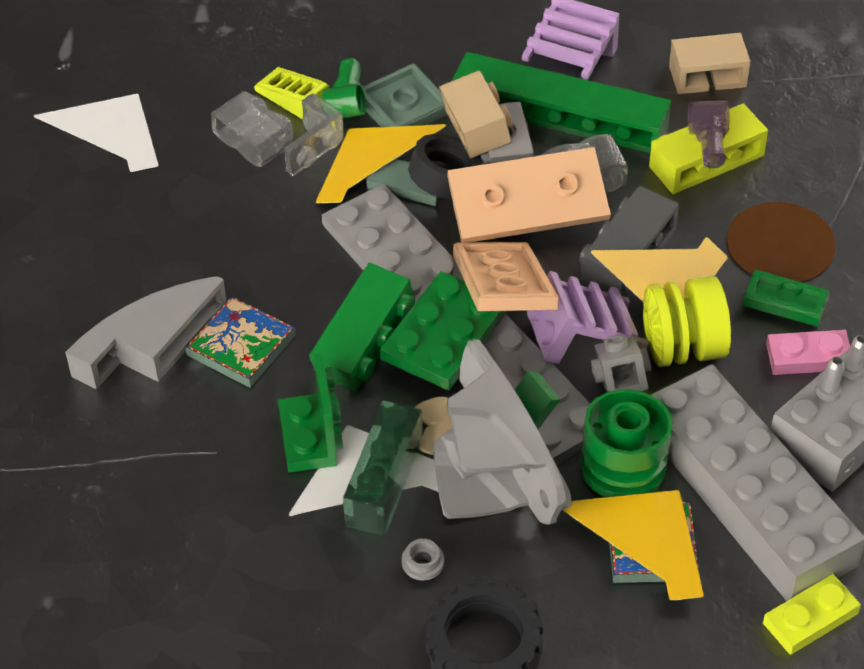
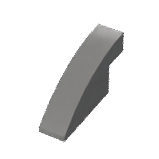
M216 276L178 284L141 298L108 316L86 332L65 352L71 377L97 390L116 367L122 363L159 382L185 353L186 345L225 304L224 280Z

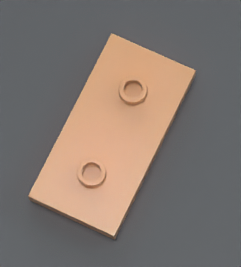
M595 147L448 170L447 173L461 243L609 220L611 216Z
M469 242L454 244L453 257L478 311L558 310V295L527 242Z

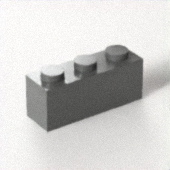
M639 186L630 198L625 197L620 203L615 217L611 221L607 220L604 222L592 245L587 244L582 250L579 257V265H582L580 282L588 286L591 281L599 284L601 291L609 292L611 286L619 289L621 296H624L629 288L605 267L591 251L661 249L676 230L679 203L642 186Z

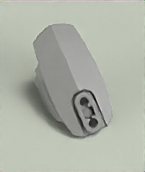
M479 339L469 340L463 352L460 365V382L464 389L454 394L447 401V410L453 428L441 435L433 443L434 468L443 515L448 519L469 518L498 514L522 506H529L539 522L547 525L558 522L557 518L560 511L571 506V495L568 486L532 418L494 359Z

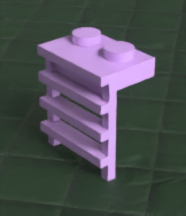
M552 0L550 8H546L544 11L543 20L541 23H537L533 37L530 36L527 41V47L522 54V61L529 62L533 53L583 67L581 78L588 80L601 55L613 57L618 48L619 13L575 0Z
M550 271L547 277L558 295V310H527V316L534 330L536 341L540 346L544 360L548 362L560 363L575 334L601 340L615 335L634 336L639 349L647 348L648 346L647 339L637 337L638 332L627 309L630 303L629 298L621 296L619 289L611 286L609 292L601 291L599 284L591 281L588 287L580 285L576 277L570 276L568 282L560 281L556 272Z

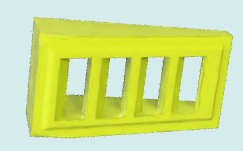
M277 67L254 85L256 92L306 122L323 109L322 92L325 89H329L328 84L318 79Z

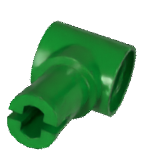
M355 59L343 60L340 64L338 79L334 82L333 88L325 89L322 92L323 110L329 121L360 116L366 113V97L361 84H359L362 69L359 67L360 63Z

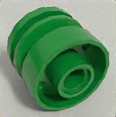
M623 389L609 391L595 398L589 405L584 420L580 469L584 481L594 492L604 497L654 493L664 483L673 421L669 410L659 399L642 391Z

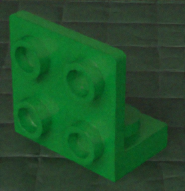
M322 353L314 354L318 394L278 399L288 473L337 466L336 449H343L339 402L335 397V393H329L336 391L333 368L324 367Z

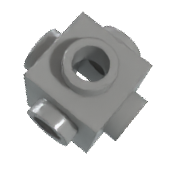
M615 335L605 339L604 343L594 345L597 359L590 360L596 384L602 382L606 392L623 389L648 390L645 372L651 371L649 356L646 348L639 349L634 336Z

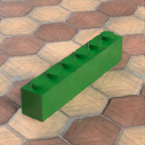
M466 52L453 77L454 81L480 70L486 83H494L500 98L498 104L520 102L525 122L528 124L647 153L651 152V142L665 135L669 126L671 100L471 52Z

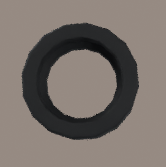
M434 133L425 135L417 141L408 171L412 181L425 192L440 198L452 199L447 177L448 170L437 166L431 161L443 162L459 169L482 165L480 155L470 159L460 138L449 134Z

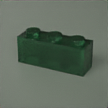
M382 401L343 496L346 527L381 536L386 535L420 447V441L423 436L422 409Z

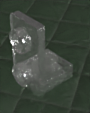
M313 93L302 100L303 124L308 131L285 148L286 169L292 176L312 165L316 159L330 149L337 147L344 140L342 113Z

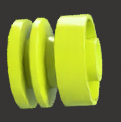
M716 276L687 279L683 296L678 285L673 281L666 282L664 289L657 283L646 286L643 299V325L652 358L657 366H670L673 358L676 363L685 364L688 360L690 346L696 359L699 361L727 357L731 344L730 313L722 285Z

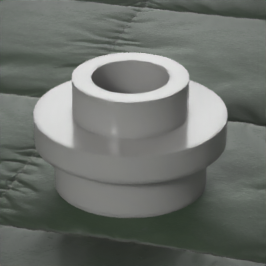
M414 540L402 554L403 570L413 579L430 580L439 575L443 570L444 554L441 548L432 540ZM419 560H427V561H429V563H426V564H420V563H417V562H418Z

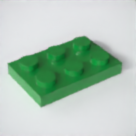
M440 271L380 348V359L449 391L460 377V365L467 341L476 338L484 344L507 311H478L465 281Z

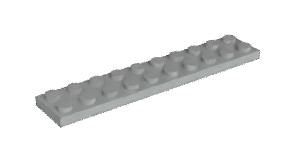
M381 184L322 214V225L363 271L367 264L371 262L410 279L415 303L440 271L464 281L455 259L385 184ZM505 314L483 345L514 390L528 371H538L561 399L538 429L555 464L558 465L582 451L584 420L590 403L552 362L544 360L541 350Z

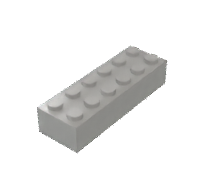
M713 364L651 395L659 399L669 410L673 421L668 459L786 601L831 574H834L838 579L859 566L864 548L863 534Z

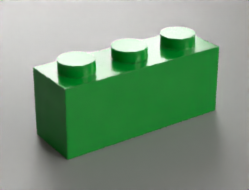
M369 262L310 353L309 357L314 371V354L322 353L324 367L333 368L335 383L357 392L362 382L368 381L373 375L376 360L380 355V348L415 304L410 279Z

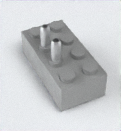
M863 335L855 337L851 347L840 357H832L823 372L775 412L770 428L811 477L831 492L864 463Z

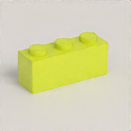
M743 103L652 141L649 167L672 194H676L764 156L768 129Z

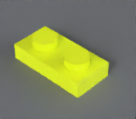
M831 574L766 613L763 624L786 651L792 655L859 614L861 604L837 577Z

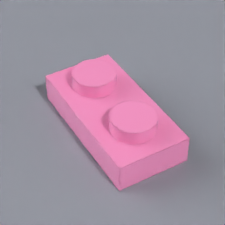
M846 330L768 334L766 342L773 375L823 372L832 357H840L850 348Z

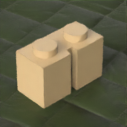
M741 33L673 39L671 42L669 67L677 94L709 91V83L705 71H710L715 90L747 87L750 58Z
M480 70L439 86L446 112L456 132H458L470 159L511 143L508 127L512 126L513 122L506 105L499 107L500 98L494 83H486Z

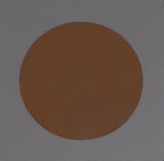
M767 202L749 207L735 217L727 232V246L731 256L741 268L752 275L754 270H759L803 282L823 273L830 266L836 254V239L827 222L813 211L792 203Z

